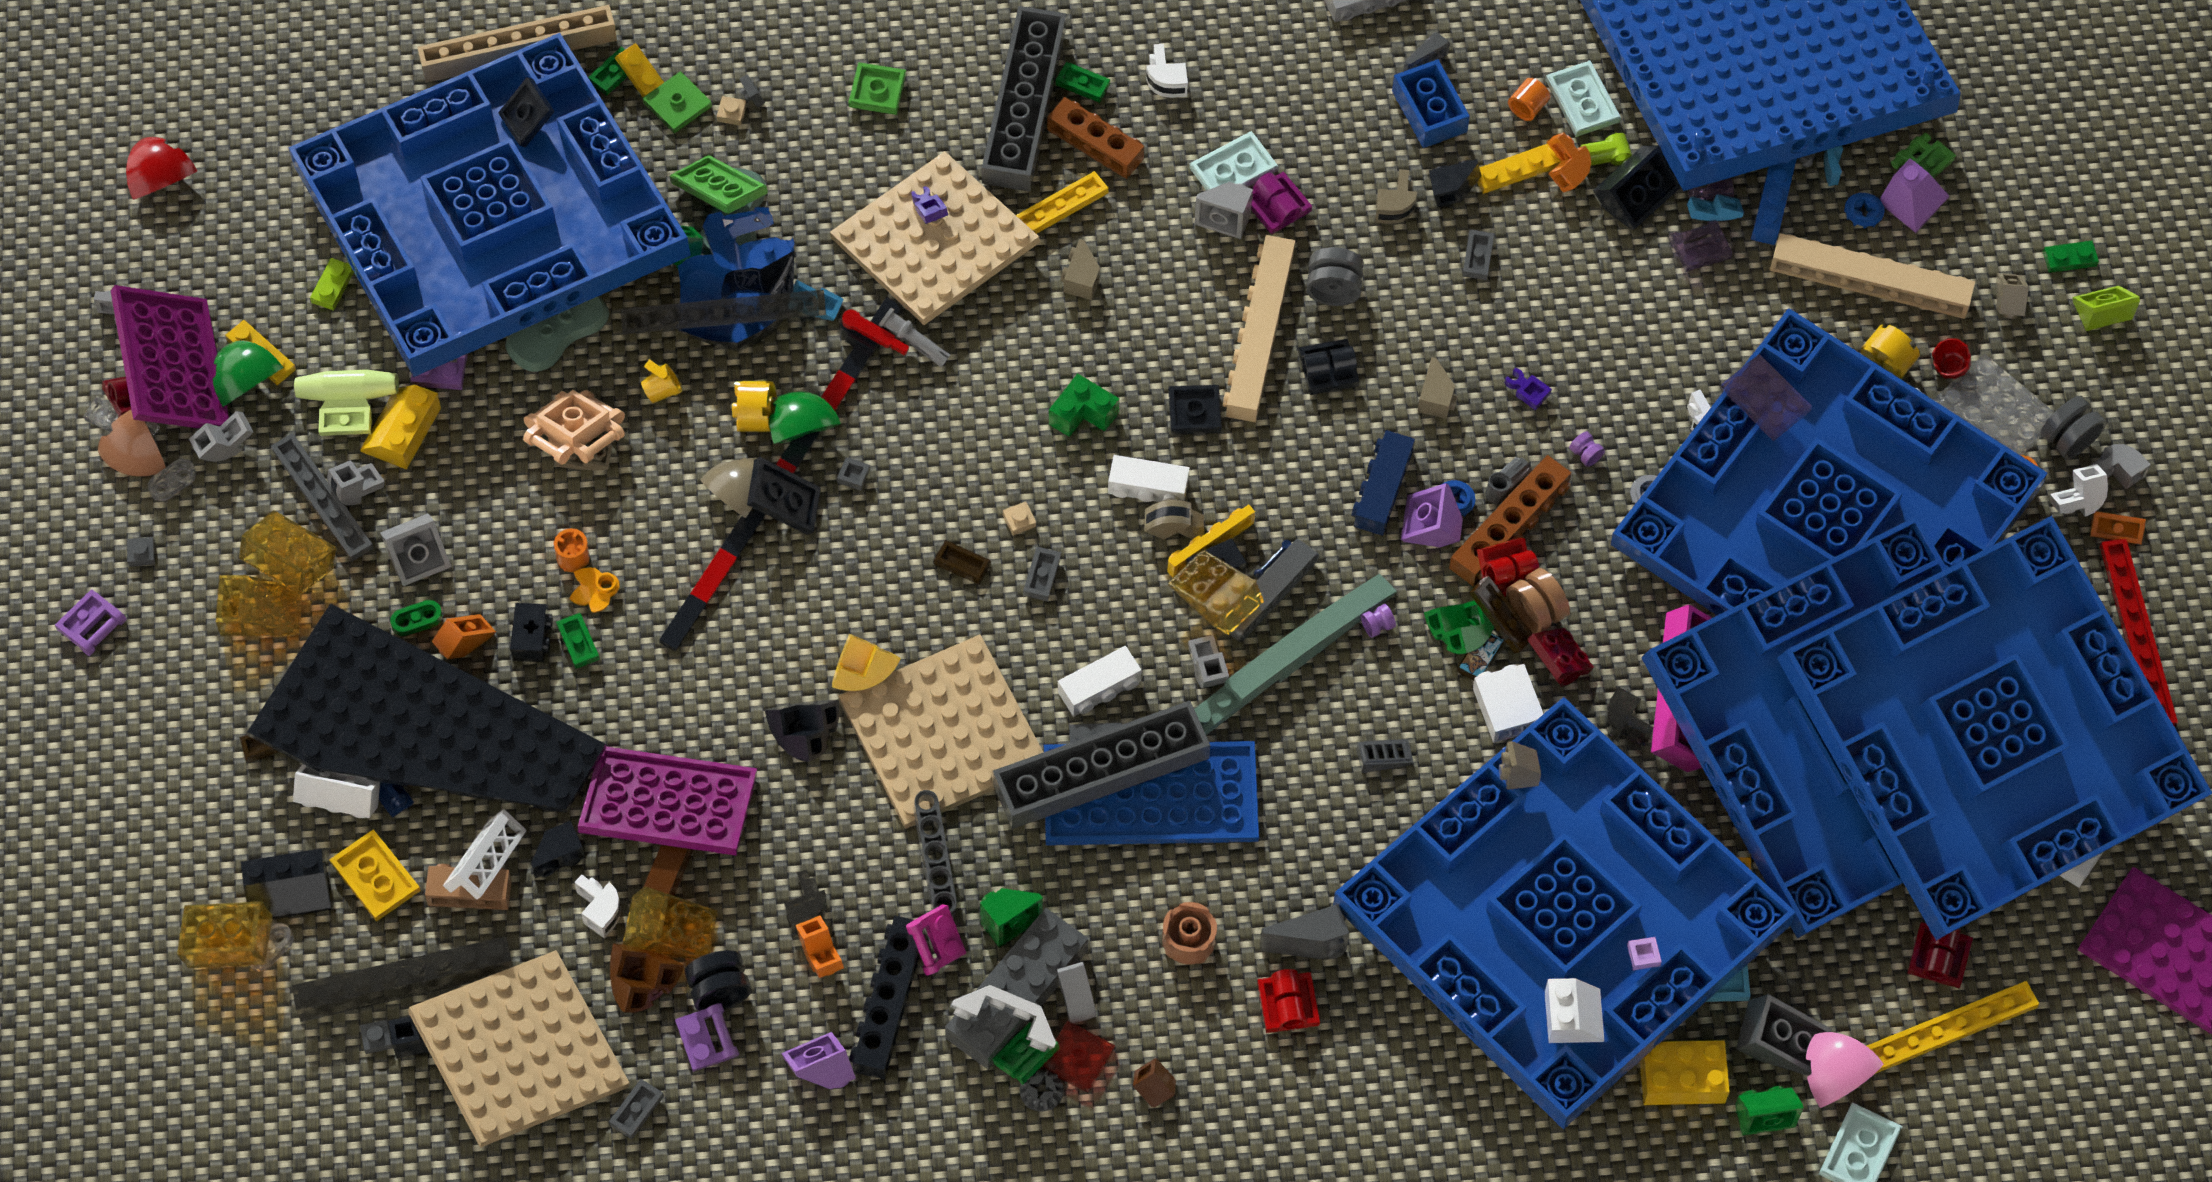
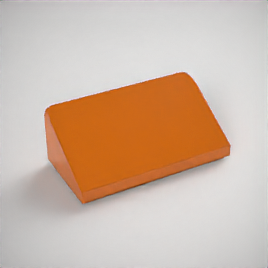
M2096 511L2092 514L2090 536L2109 540L2127 539L2128 543L2142 545L2146 519Z

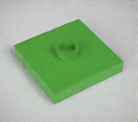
M858 62L848 102L849 107L897 115L906 79V70Z
M681 71L643 97V103L674 134L712 107V102Z

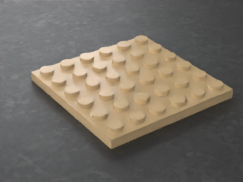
M945 151L830 231L831 239L923 325L930 322L1040 243L1039 236ZM923 187H928L931 196L937 194L946 205L948 216L925 224L915 210L911 192L915 191L917 195L924 194Z
M977 635L892 672L884 681L871 688L847 691L838 695L839 702L905 829L916 825L914 800L920 791L930 790L934 792L938 797L940 812L943 813L995 790L993 786V770L1044 753L981 635ZM922 801L919 804L925 810L933 807L929 801Z
M557 950L409 1007L408 1013L480 1148L629 1087L630 1082Z

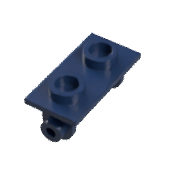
M380 782L379 801L392 818L414 804L412 798L401 785Z

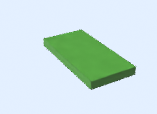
M710 155L670 175L673 185L727 214L768 193L766 185Z

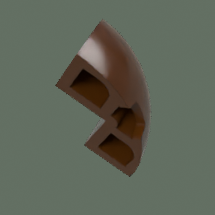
M613 943L610 959V980L612 992L619 1008L624 1013H632L654 1006L653 1001L664 993L669 994L675 987L683 972L684 965L653 951Z

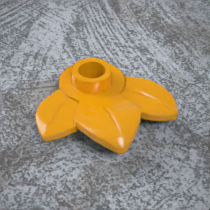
M596 568L578 569L574 571V575L581 585L574 590L569 599L580 606L589 605L592 613L600 612L607 608L611 597L619 591V580L615 575L608 572L601 573ZM605 584L611 585L609 588H602Z

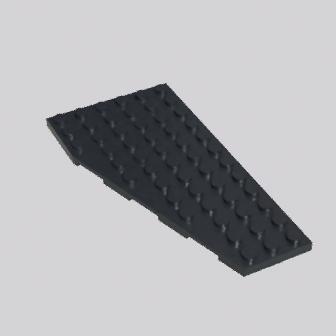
M331 603L247 731L248 736L318 772L329 771L407 787L408 785L448 791L450 794L532 805L533 808L562 813L568 812L606 749L605 743Z

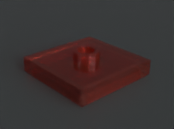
M1067 1021L1055 1040L1058 1042L1060 1049L1041 1066V1069H1048L1051 1073L1057 1074L1060 1079L1089 1093L1115 1050V1045Z

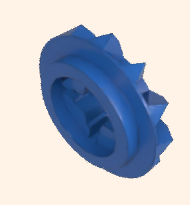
M1856 193L1846 201L1844 212L1846 213L1847 220H1851L1854 226L1860 225L1865 229L1867 226L1875 227L1877 223L1882 221L1884 206L1875 195ZM1863 204L1864 208H1866V211L1868 212L1866 217H1864V215H1862V212L1860 211Z
M1458 480L1444 482L1443 484L1447 483L1450 486L1454 498L1460 494V503H1456L1461 516L1465 517L1467 513L1473 510L1476 498L1473 489L1468 484Z

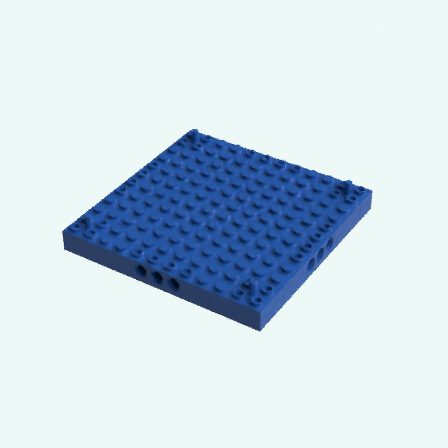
M1580 0L1683 191L1943 117L1958 111L1961 92L1905 0Z
M557 33L288 147L294 168L413 377L691 256L685 232L561 33ZM529 77L534 79L555 112L525 148L519 146L498 112L523 81Z
M1788 308L1614 530L1611 546L1718 616L1916 516L1945 566L1949 568L2001 542L2043 487L2047 472Z
M1917 516L1648 650L1641 657L1768 887L1796 912L1791 928L1797 939L1904 883L1777 658L1787 649L1947 569Z
M2052 516L1787 649L1777 658L1936 941L2212 794L2207 782Z
M1563 697L1512 740L1537 751L1541 770L1539 786L1507 790L1506 782L1500 779L1499 764H1502L1501 753L1505 752V746L1335 891L1333 906L1338 904L1342 915L1564 1130L1789 928L1796 912ZM1655 937L1662 961L1661 965L1633 970L1627 946L1628 941ZM1576 978L1600 989L1604 1042L1549 1043L1545 989L1548 979Z

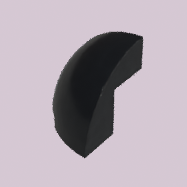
M839 700L812 701L766 709L765 714L769 728L778 744L789 755L801 761H813L827 750L829 746L826 742L830 733L837 730Z

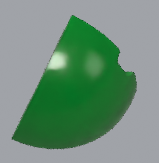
M249 341L232 342L223 347L214 360V364L217 365L216 376L213 378L216 395L224 407L284 367L274 355L260 345Z
M805 391L790 392L777 397L772 403L775 406V412L769 417L770 432L774 444L789 443L808 433L826 431L841 424L838 415L828 402L818 395Z
M1474 600L1464 604L1439 607L1424 612L1427 625L1434 638L1442 640L1448 645L1446 650L1456 654L1477 650L1489 639L1494 629L1493 624Z

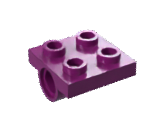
M1284 171L1276 176L1273 173H1267L1254 184L1251 211L1271 235L1312 211V205Z

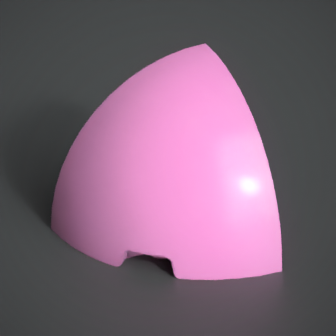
M1833 1032L1815 1034L1809 1043L1806 1060L1811 1061L1812 1071L1811 1075L1807 1077L1813 1097L1820 1108L1839 1100L1858 1088L1884 1065L1880 1058L1863 1043L1852 1037Z

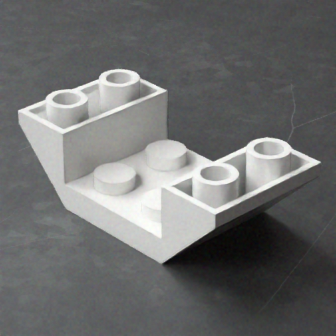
M986 986L957 998L951 1003L950 1008L955 1009L954 1015L969 1020L971 1016L975 1018L978 1015L984 998L989 1000L987 1004L996 1009L1010 1008L1014 1010L1012 1015L1026 1021L1030 1017L1034 1018L1026 1037L1027 1040L1031 1041L1029 1046L1045 1052L1047 1048L1052 1049L1056 1044L1041 1006L994 986Z

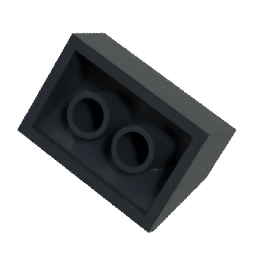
M1653 145L1641 146L1599 184L1593 192L1605 211L1631 230H1635L1681 186L1663 155L1660 146Z
M321 848L241 861L243 886L251 923L332 910L326 861Z

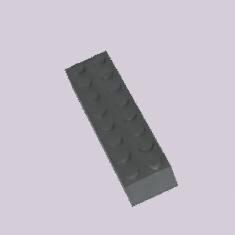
M1018 6L983 159L982 184L1031 191L1066 33V13Z
M1187 701L993 770V786L1010 826L1014 829L1207 760L1210 757V743L1191 701Z

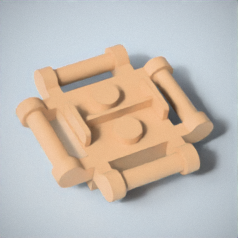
M574 390L569 393L561 391L546 406L536 413H530L524 417V423L529 429L525 432L523 440L530 446L535 445L550 454L561 465L565 464L573 453L578 455L582 462L588 463L600 450L614 440L619 441L625 436L623 428L619 425L623 422L625 413L618 408L613 409L601 402L588 390H584L581 393ZM604 431L608 432L590 446H585ZM543 434L548 437L549 442L540 436H542Z

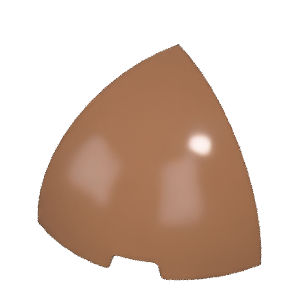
M132 410L117 418L111 424L113 431L109 435L100 438L98 444L100 457L107 465L118 472L132 476H150L167 471L163 458L145 421L133 420Z

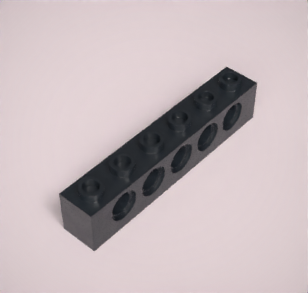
M894 916L893 923L887 924L884 935L887 944L885 949H880L877 964L881 965L878 973H873L870 988H873L872 996L866 997L863 1009L866 1017L864 1022H859L856 1037L859 1038L857 1047L852 1046L849 1061L853 1063L854 1073L884 1080L886 1078L920 958V953L913 936L908 933L906 928L908 923L914 921L913 919ZM924 927L922 932L924 934V937H926V929ZM898 945H905L908 947L904 951H897L895 949V947ZM891 969H898L901 971L898 975H890L887 973ZM885 993H890L894 995V997L890 1000H884L881 998V996ZM877 1018H885L887 1020L881 1025L873 1022ZM871 1042L880 1044L877 1049L866 1047Z

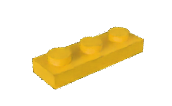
M245 320L241 321L225 335L229 343L249 341L260 345L274 355L284 367L269 377L277 386L296 370L295 365Z

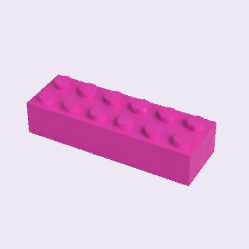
M1691 605L1667 612L1663 643L1712 618ZM1658 689L1651 753L1687 773L1702 768Z

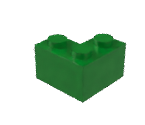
M1077 373L1050 407L1049 425L1068 437L1072 435L1083 419L1106 431L1119 414L1120 398Z

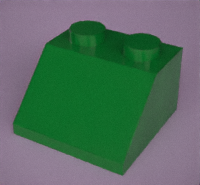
M1001 888L997 892H989L980 902V924L1000 948L1027 930L1043 912V897L1039 893Z
M1775 1086L1765 1092L1758 1093L1756 1090L1745 1091L1738 1096L1735 1103L1742 1136L1795 1128L1804 1108L1803 1103L1793 1088H1783L1782 1086Z

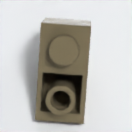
M1079 239L1076 248H1071L1068 258L1070 264L1068 268L1064 267L1060 281L1064 282V293L1092 300L1100 281V266L1086 242Z
M1513 741L1507 742L1505 752L1501 753L1502 764H1499L1500 779L1505 780L1507 790L1539 786L1541 770L1537 751Z

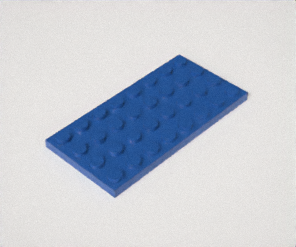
M1255 741L1209 742L1210 757L1207 760L1045 817L1046 845L1259 842ZM1066 744L1044 745V752Z

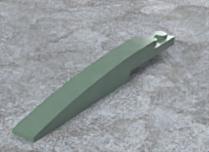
M1379 573L1264 651L1225 681V686L1194 709L1205 734H1209L1276 681L1281 683L1361 621V614L1368 611L1373 612L1377 607L1394 596L1397 591Z

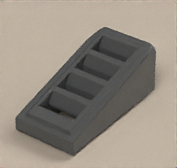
M1437 32L1433 33L1405 60L1403 72L1437 59L1441 60L1448 55L1450 42Z
M1408 739L1357 743L1356 751L1362 773L1414 764ZM1397 748L1403 749L1405 758L1399 757ZM1392 749L1394 758H1389L1388 750ZM1379 751H1382L1384 759H1379ZM1368 753H1373L1374 759H1369Z

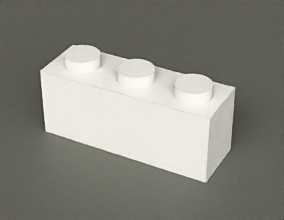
M1114 455L1108 481V494H1113L1119 498H1138L1144 502L1185 501L1190 467Z
M1124 646L1058 681V694L1073 717L1080 713L1086 714L1095 705L1101 702H1109L1118 693L1124 690H1132L1138 686L1139 682H1141L1142 670L1128 648Z
M302 764L295 773L293 802L300 803L305 807L324 808L333 813L351 814L356 818H370L378 807L380 782L367 780L365 777L329 771L318 772Z

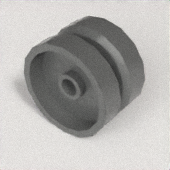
M1329 247L1315 251L1310 256L1307 294L1316 302L1331 306H1343L1356 302L1361 296L1363 259L1354 251L1345 248Z
M2076 396L2057 409L2043 425L2040 432L2049 444L2057 443L2056 450L2065 460H2070L2087 449L2100 436L2107 424L2106 420L2098 412H2090L2091 405L2083 396Z

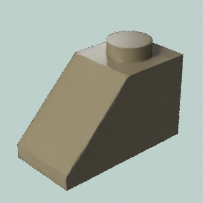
M1997 273L1996 308L1999 314H2002L2005 318L2016 319L2018 316H2025L2029 286L2022 275Z
M1431 357L1419 399L1418 412L1447 419L1449 410H1455L1458 396L1454 395L1455 385L1437 358Z

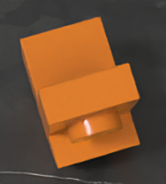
M1563 132L1553 136L1546 143L1561 161L1549 175L1564 193L1575 189L1590 172L1591 157L1586 145L1576 148L1572 138Z
M821 916L795 925L802 948L813 973L816 972L817 976L821 978L844 969L842 960L833 946L829 929Z

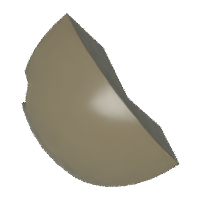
M742 458L741 460L730 462L724 461L711 468L700 479L701 482L725 504L744 518L747 517L752 507L747 505L754 459Z

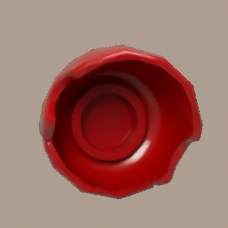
M1947 338L1939 342L1932 352L1934 368L1937 374L1945 379H1957L1965 375L1971 366L1969 347L1959 339Z

